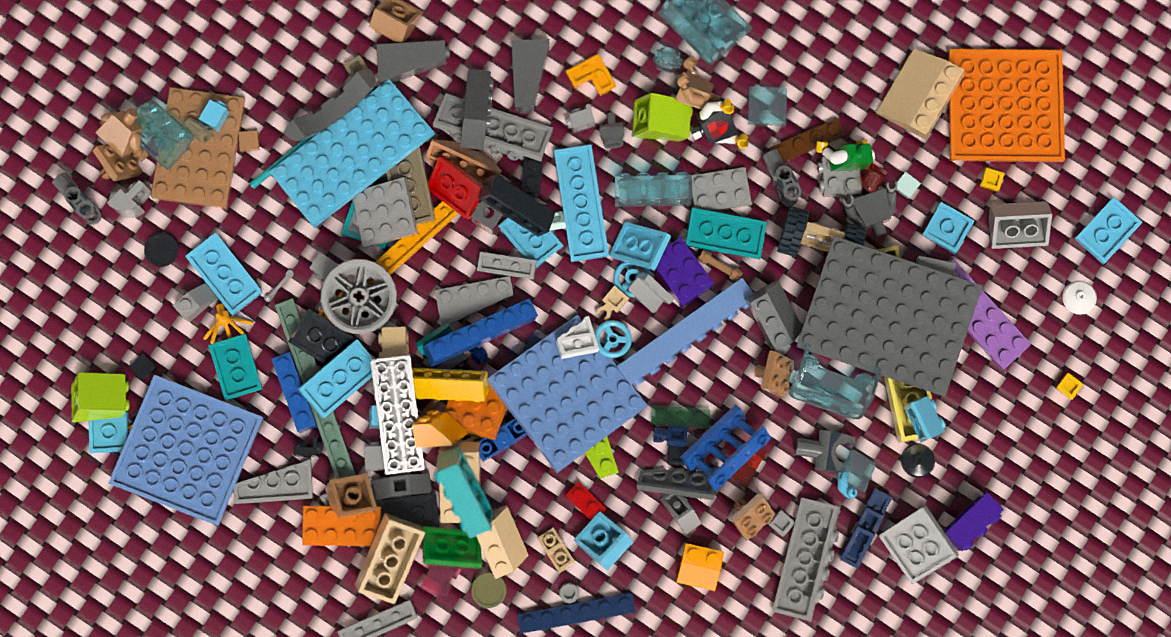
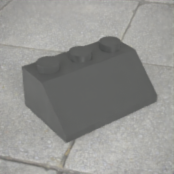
M779 280L744 298L769 347L777 352L793 343L801 333L803 327Z

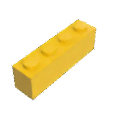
M412 368L415 397L417 399L481 402L485 401L488 395L487 371Z

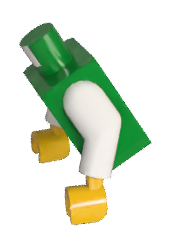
M864 139V141L857 140V144H848L834 151L827 148L828 142L817 141L815 151L823 153V156L830 161L831 172L864 170L875 161V153L871 149V145L868 144L867 139Z

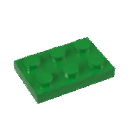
M423 526L425 531L422 539L423 564L481 568L482 553L477 536L469 538L467 532H463V530Z

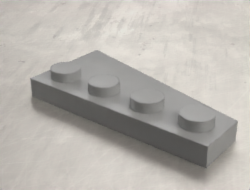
M311 459L236 483L234 503L245 504L313 499Z

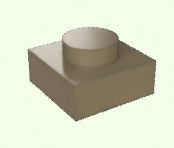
M360 55L344 64L351 78L357 71L368 69Z

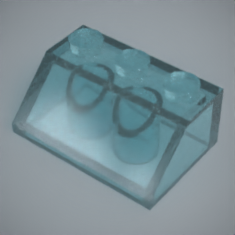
M151 100L139 106L136 111L138 117L135 121L142 126L140 134L141 148L168 170L188 150L195 136L157 102Z

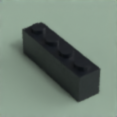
M495 174L485 179L478 199L538 237L550 231L555 212L550 210L548 206L539 203L534 197L527 195L517 186L510 184L502 176Z

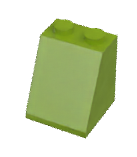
M654 93L643 96L634 101L632 137L670 141L685 140L691 134L690 119L693 109L689 105L675 101L674 97Z
M78 372L71 385L72 422L123 417L129 409V400L126 399L129 383L125 381V374Z

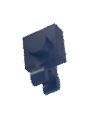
M669 425L668 430L655 428L653 442L661 443L667 441L668 446L686 447L688 427Z

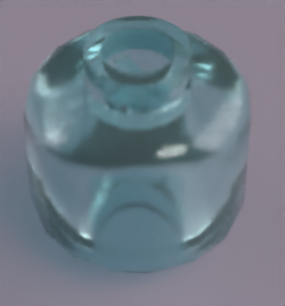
M663 46L661 49L656 50L653 63L658 70L673 73L676 69H680L682 58H680L678 50Z

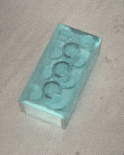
M662 172L657 173V176H649V173H639L638 176H630L627 173L619 174L615 177L614 181L615 207L691 205L693 198L692 175H687V172H678L676 175H668V173Z

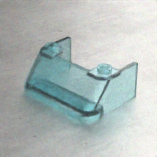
M807 344L799 361L789 395L801 402L852 419H861L875 395L882 369L878 368L873 377L867 373H862L853 379L818 367L819 360L814 355L809 354L811 345Z

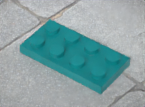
M692 208L685 243L688 247L760 260L767 222Z

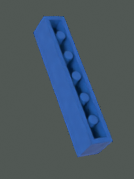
M529 298L427 343L423 351L431 367L534 322L538 314Z

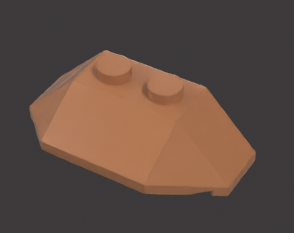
M433 139L426 154V158L433 170L439 156H445L482 185L485 179L495 174L500 176L502 172L490 157L471 148H462L461 144L456 141Z

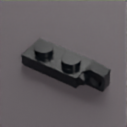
M525 156L521 191L539 199L543 158L541 161Z

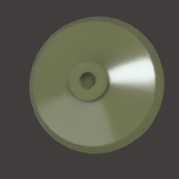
M493 573L481 574L472 584V597L479 606L494 608L500 605L506 596L505 582L501 577L495 579Z

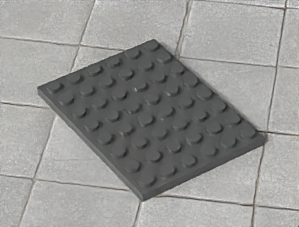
M834 236L796 347L945 397L983 286Z

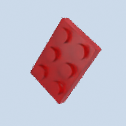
M439 156L428 182L430 192L466 220L471 219V215L479 202L478 198L483 185L447 157Z

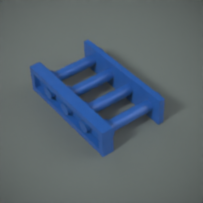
M736 404L680 457L690 471L696 466L709 476L707 480L715 491L723 486L738 469L771 439L764 426L756 431L745 422V415ZM737 427H740L751 436L744 444L731 435ZM724 440L737 449L730 457L717 448ZM710 453L723 462L716 471L703 461Z

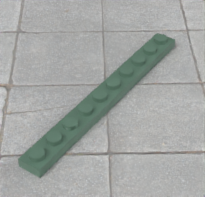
M294 299L275 305L287 341H289L301 321ZM288 342L302 384H304L319 371L316 360ZM311 406L336 479L355 476L356 473L334 411L322 419Z

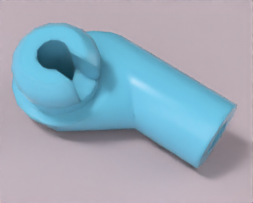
M838 472V490L846 498L856 497V488H853L847 482L848 472Z

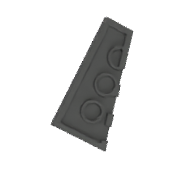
M720 466L713 467V470L716 471ZM699 467L692 471H684V468H677L675 471L669 472L666 469L640 470L637 482V490L714 500L716 492L707 480L709 476Z

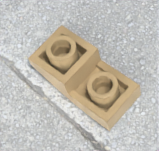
M554 528L537 538L559 573L576 563Z

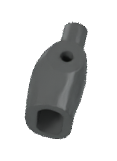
M610 112L607 114L608 124L600 126L603 146L608 149L623 146L625 136L623 123H615V114Z

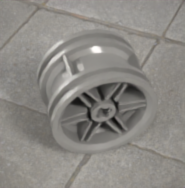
M353 259L335 266L327 274L321 288V304L326 316L335 326L346 332L364 334L380 328L389 320L396 304V289L393 280L384 268L368 260ZM353 274L355 280L353 282L348 281V275ZM370 277L374 279V284L372 285L367 284V279ZM338 289L343 292L340 297L335 295V291ZM357 291H361V295H364L363 300L360 299V302H356V298L353 297V294H357ZM375 296L381 297L380 303L374 302ZM343 308L349 309L348 315L342 313ZM363 311H367L369 313V316L367 318H363L361 316V313Z

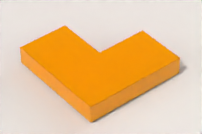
M599 54L566 70V74L574 89L590 80L600 96L616 88V84Z

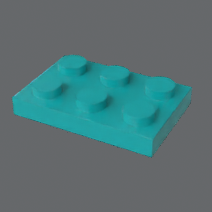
M247 334L208 345L225 401L263 389Z

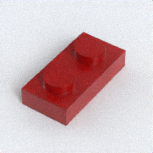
M580 482L565 495L590 521L599 512L603 513L606 510Z

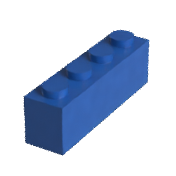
M289 352L272 358L271 360L297 432L303 433L318 427L310 403L298 390L303 384L293 355Z

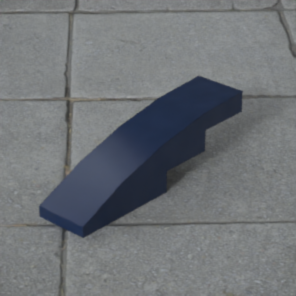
M876 487L874 488L842 553L841 561L858 569L893 498L892 495Z

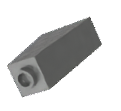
M549 39L512 41L515 111H519L521 114L530 113V111L535 109L550 49Z
M445 40L377 44L379 84L382 85L389 79L393 83L447 64L446 58H450L449 46H446Z

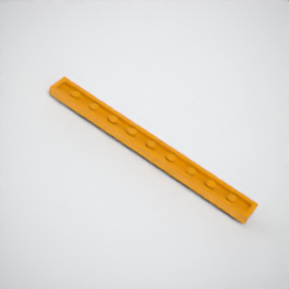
M442 201L434 209L436 221L417 225L418 234L401 238L375 263L384 268L389 275H392L459 213ZM368 278L367 284H374V279ZM357 291V294L354 293L353 297L356 298V302H360V299L363 300L364 295H361V291ZM346 307L343 308L342 313L344 315H347L349 313V309ZM322 309L318 315L331 322Z

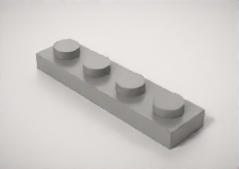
M411 600L344 628L338 631L340 637H376L417 619L418 616Z

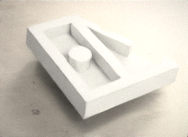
M589 316L585 317L577 326L574 325L567 333L562 334L556 340L561 359L599 351Z

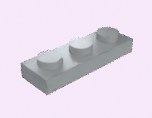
M480 252L477 271L534 280L537 261Z

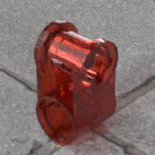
M872 163L864 175L861 186L875 193L884 181L888 171Z

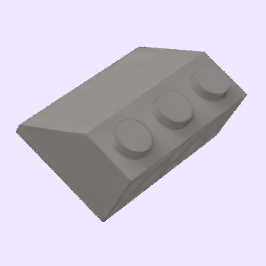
M1048 202L990 204L989 230L991 248L1048 246L1052 212Z

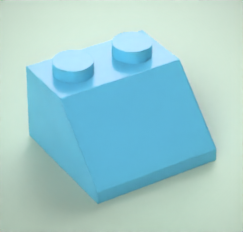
M927 396L904 407L920 443L945 432V423L941 417L938 418L935 411L937 407L933 399L930 400Z
M601 512L574 539L606 571L633 543L626 532Z

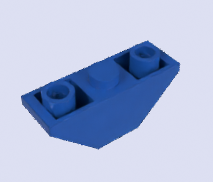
M516 419L499 428L495 440L484 438L479 441L480 458L485 462L520 441L527 433Z

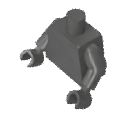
M893 178L894 182L889 186L888 180H885L884 184L888 189L887 191L884 188L855 199L847 193V201L840 197V202L845 205L844 208L848 219L855 225L867 229L873 227L876 237L886 234L883 223L888 222L894 214L896 189L898 187L897 181Z

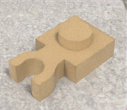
M614 286L602 300L606 304L598 308L596 313L599 315L605 310L607 316L604 320L608 321L611 318L612 311L614 310L618 313L630 298Z

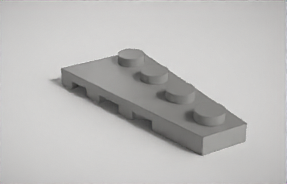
M510 276L435 290L441 326L446 322L448 325L456 321L458 322L469 315L480 312L489 306L514 296Z

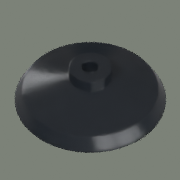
M155 234L145 244V257L153 266H168L175 261L178 255V244L168 234Z
M911 444L902 452L901 466L911 477H925L934 469V453L924 444Z

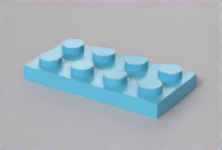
M214 233L186 255L189 262L232 316L263 293L217 233Z
M356 339L299 387L298 390L320 417L324 419L373 377L371 359L373 357Z

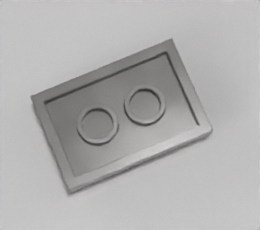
M745 167L689 176L694 208L719 211L752 205Z

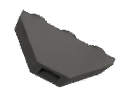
M430 473L394 476L372 481L375 500L432 493Z

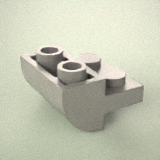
M139 180L137 183L134 182L130 185L126 194L121 189L118 192L112 193L107 203L120 215L127 218H135L145 212L140 206L151 196L152 192Z

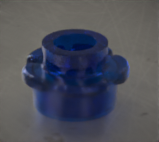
M475 347L471 351V356L476 363L487 362L486 357L488 354L483 347Z

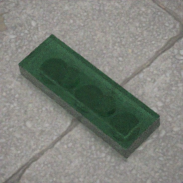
M652 405L651 425L709 429L710 410Z

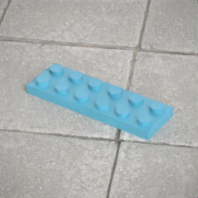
M592 145L554 150L571 262L609 257Z

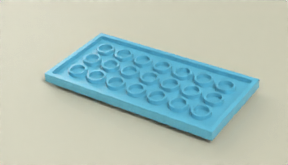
M389 79L367 95L343 118L318 133L269 172L310 224L316 228L434 136L435 133Z

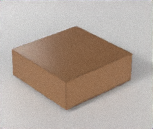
M258 130L239 132L241 152L260 150Z

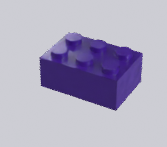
M681 237L665 248L654 270L681 309L714 285Z
M988 492L981 494L943 531L957 551H967L974 545L973 540L975 538L983 536L989 530L987 528L989 524H995L1002 517L1000 513L1004 509Z

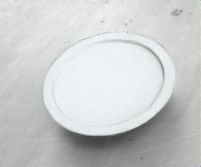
M1084 281L1071 282L1065 287L1062 295L1065 307L1074 314L1090 312L1097 300L1094 288Z

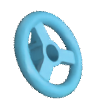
M623 262L615 270L614 284L628 297H635L626 289L633 282L629 277L631 275L637 277L639 271L632 268L634 264ZM638 266L644 271V273H647L651 276V272L648 268ZM626 267V282L621 286L619 276Z
M609 320L603 322L594 333L599 346V352L606 357L617 358L624 355L632 343L630 330L619 321ZM610 326L622 329L626 337L613 333ZM603 329L607 334L604 338V347L601 346L599 340ZM609 338H615L616 342H611ZM619 343H625V346L620 351L609 352V349H615Z

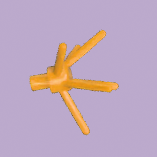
M218 304L216 305L218 313L215 315L217 321L203 339L206 340L212 334L210 343L213 344L219 326L225 327L228 339H230L232 335L228 326L229 323L240 334H243L244 331L235 322L253 325V321L229 316V312L225 311L224 305Z

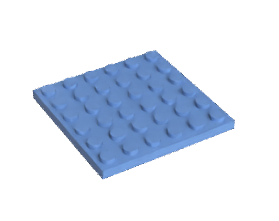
M578 315L487 378L488 384L556 473L560 472L648 406L635 388L628 384L614 361L610 357L602 355L599 351L561 359L556 340L562 334L567 333L574 325L577 326L582 322Z
M154 375L108 483L219 526L263 417Z

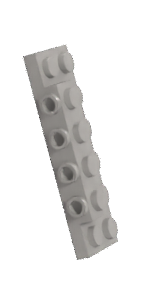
M445 94L433 122V127L451 132V137L456 142L461 143L465 99ZM492 108L490 128H486L484 148L489 149L491 153L496 155L500 153L506 154L511 160H523V157L526 156L541 161L553 128Z
M801 498L773 612L811 622L815 604L824 597L823 581H827L829 577L827 566L828 562H832L834 557V550H832L833 542L836 543L839 538V531H836L837 527L835 526L840 507Z

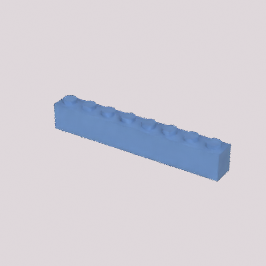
M741 278L617 366L618 370L630 386L635 385L637 387L645 381L644 377L649 373L651 376L661 370L659 366L663 363L668 365L676 359L675 355L680 351L682 354L692 348L690 344L696 340L698 343L707 337V332L710 330L715 332L722 327L723 324L721 322L727 318L729 321L738 315V310L749 308L744 298L750 296L753 292L743 278Z

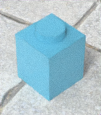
M209 100L199 117L200 122L219 132L229 115V111L226 108L227 105L219 100H216V102Z

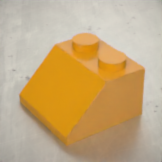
M438 410L428 411L427 415L420 417L412 425L416 447L452 446L467 434V430L446 412L439 413Z
M685 544L677 583L715 591L724 552Z

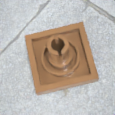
M108 144L96 146L93 150L104 167L100 170V175L106 180L111 178L113 181L137 177L143 172L131 154L121 157Z
M770 351L766 367L757 365L754 371L756 377L763 378L761 388L778 397L785 398L786 392L789 390L790 376L794 370V361L776 351Z
M760 493L748 503L743 498H740L738 501L741 505L737 501L734 504L738 512L730 519L746 541L754 537L763 526L770 523L772 518L776 516Z

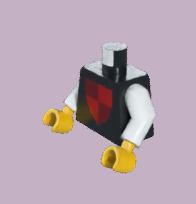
M720 98L715 102L706 103L703 109L696 115L699 126L690 130L695 140L705 136L710 144L737 143L741 149H746L749 144L746 134L737 136L738 131L730 115L734 112L735 105H731L732 101L730 99H725L723 102Z

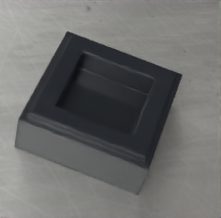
M144 354L140 355L129 366L142 381L157 368Z
M668 446V465L685 466L680 457L688 450V446Z

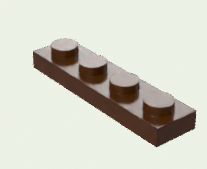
M837 118L774 145L768 150L770 152L777 149L785 163L815 150L817 141H826L829 144L845 137V132Z

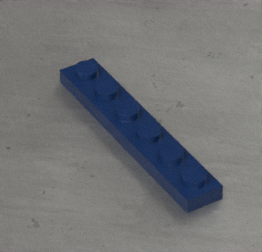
M633 593L517 614L520 634L636 613Z

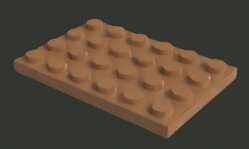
M170 88L151 193L152 199L227 209L239 143V132L241 131L246 102L245 98ZM209 100L214 102L219 100L227 105L226 108L229 111V115L219 132L211 129L213 135L208 142H199L184 124L190 117L200 122L199 117Z

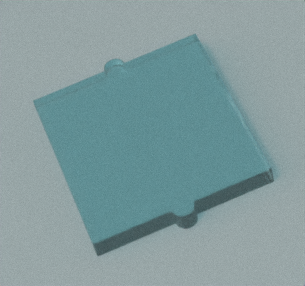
M851 449L846 462L843 463L844 467L839 479L865 493L869 481L872 480L871 476L876 463Z

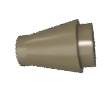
M192 117L188 118L184 124L199 142L206 143L213 135L210 126Z

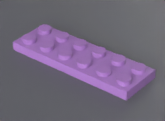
M954 259L950 261L951 263H956L955 277L975 283ZM982 290L967 333L1001 370H1004L1031 343Z

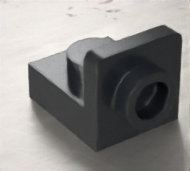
M314 436L313 448L310 447V444H299V447H293V455L295 457H319V453H322L323 441H320L318 436Z

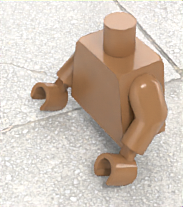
M693 55L687 58L683 65L689 71L687 73L683 72L677 77L680 89L675 101L702 110L706 103L715 102L721 96L712 93L714 84L701 78L697 69H694V66L697 65L696 58Z
M128 109L127 112L112 111L103 114L100 122L102 126L96 134L121 157L133 153L134 158L138 157L140 162H143L148 157V153L141 148L140 134L142 126L135 121L138 113L133 109Z

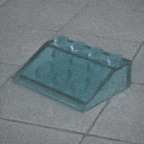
M666 0L658 12L709 66L724 56L753 29L726 0Z

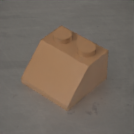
M384 0L375 8L369 27L377 33L387 36L393 42L403 43L411 35L423 11L403 0Z
M367 473L330 480L325 488L330 507L339 518L377 511Z

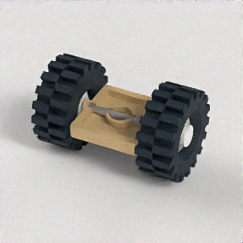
M790 206L777 252L796 257L801 244L828 252L834 236L863 246L867 228L847 223L844 232H841L837 228H827L816 222L807 223L809 211Z

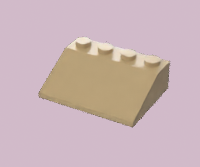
M913 49L876 114L926 140L962 80L964 69L947 60Z

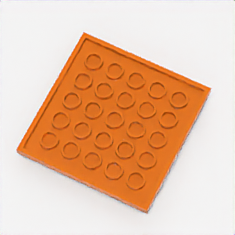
M948 50V61L964 69V76L949 100L950 161H1065L1062 50Z

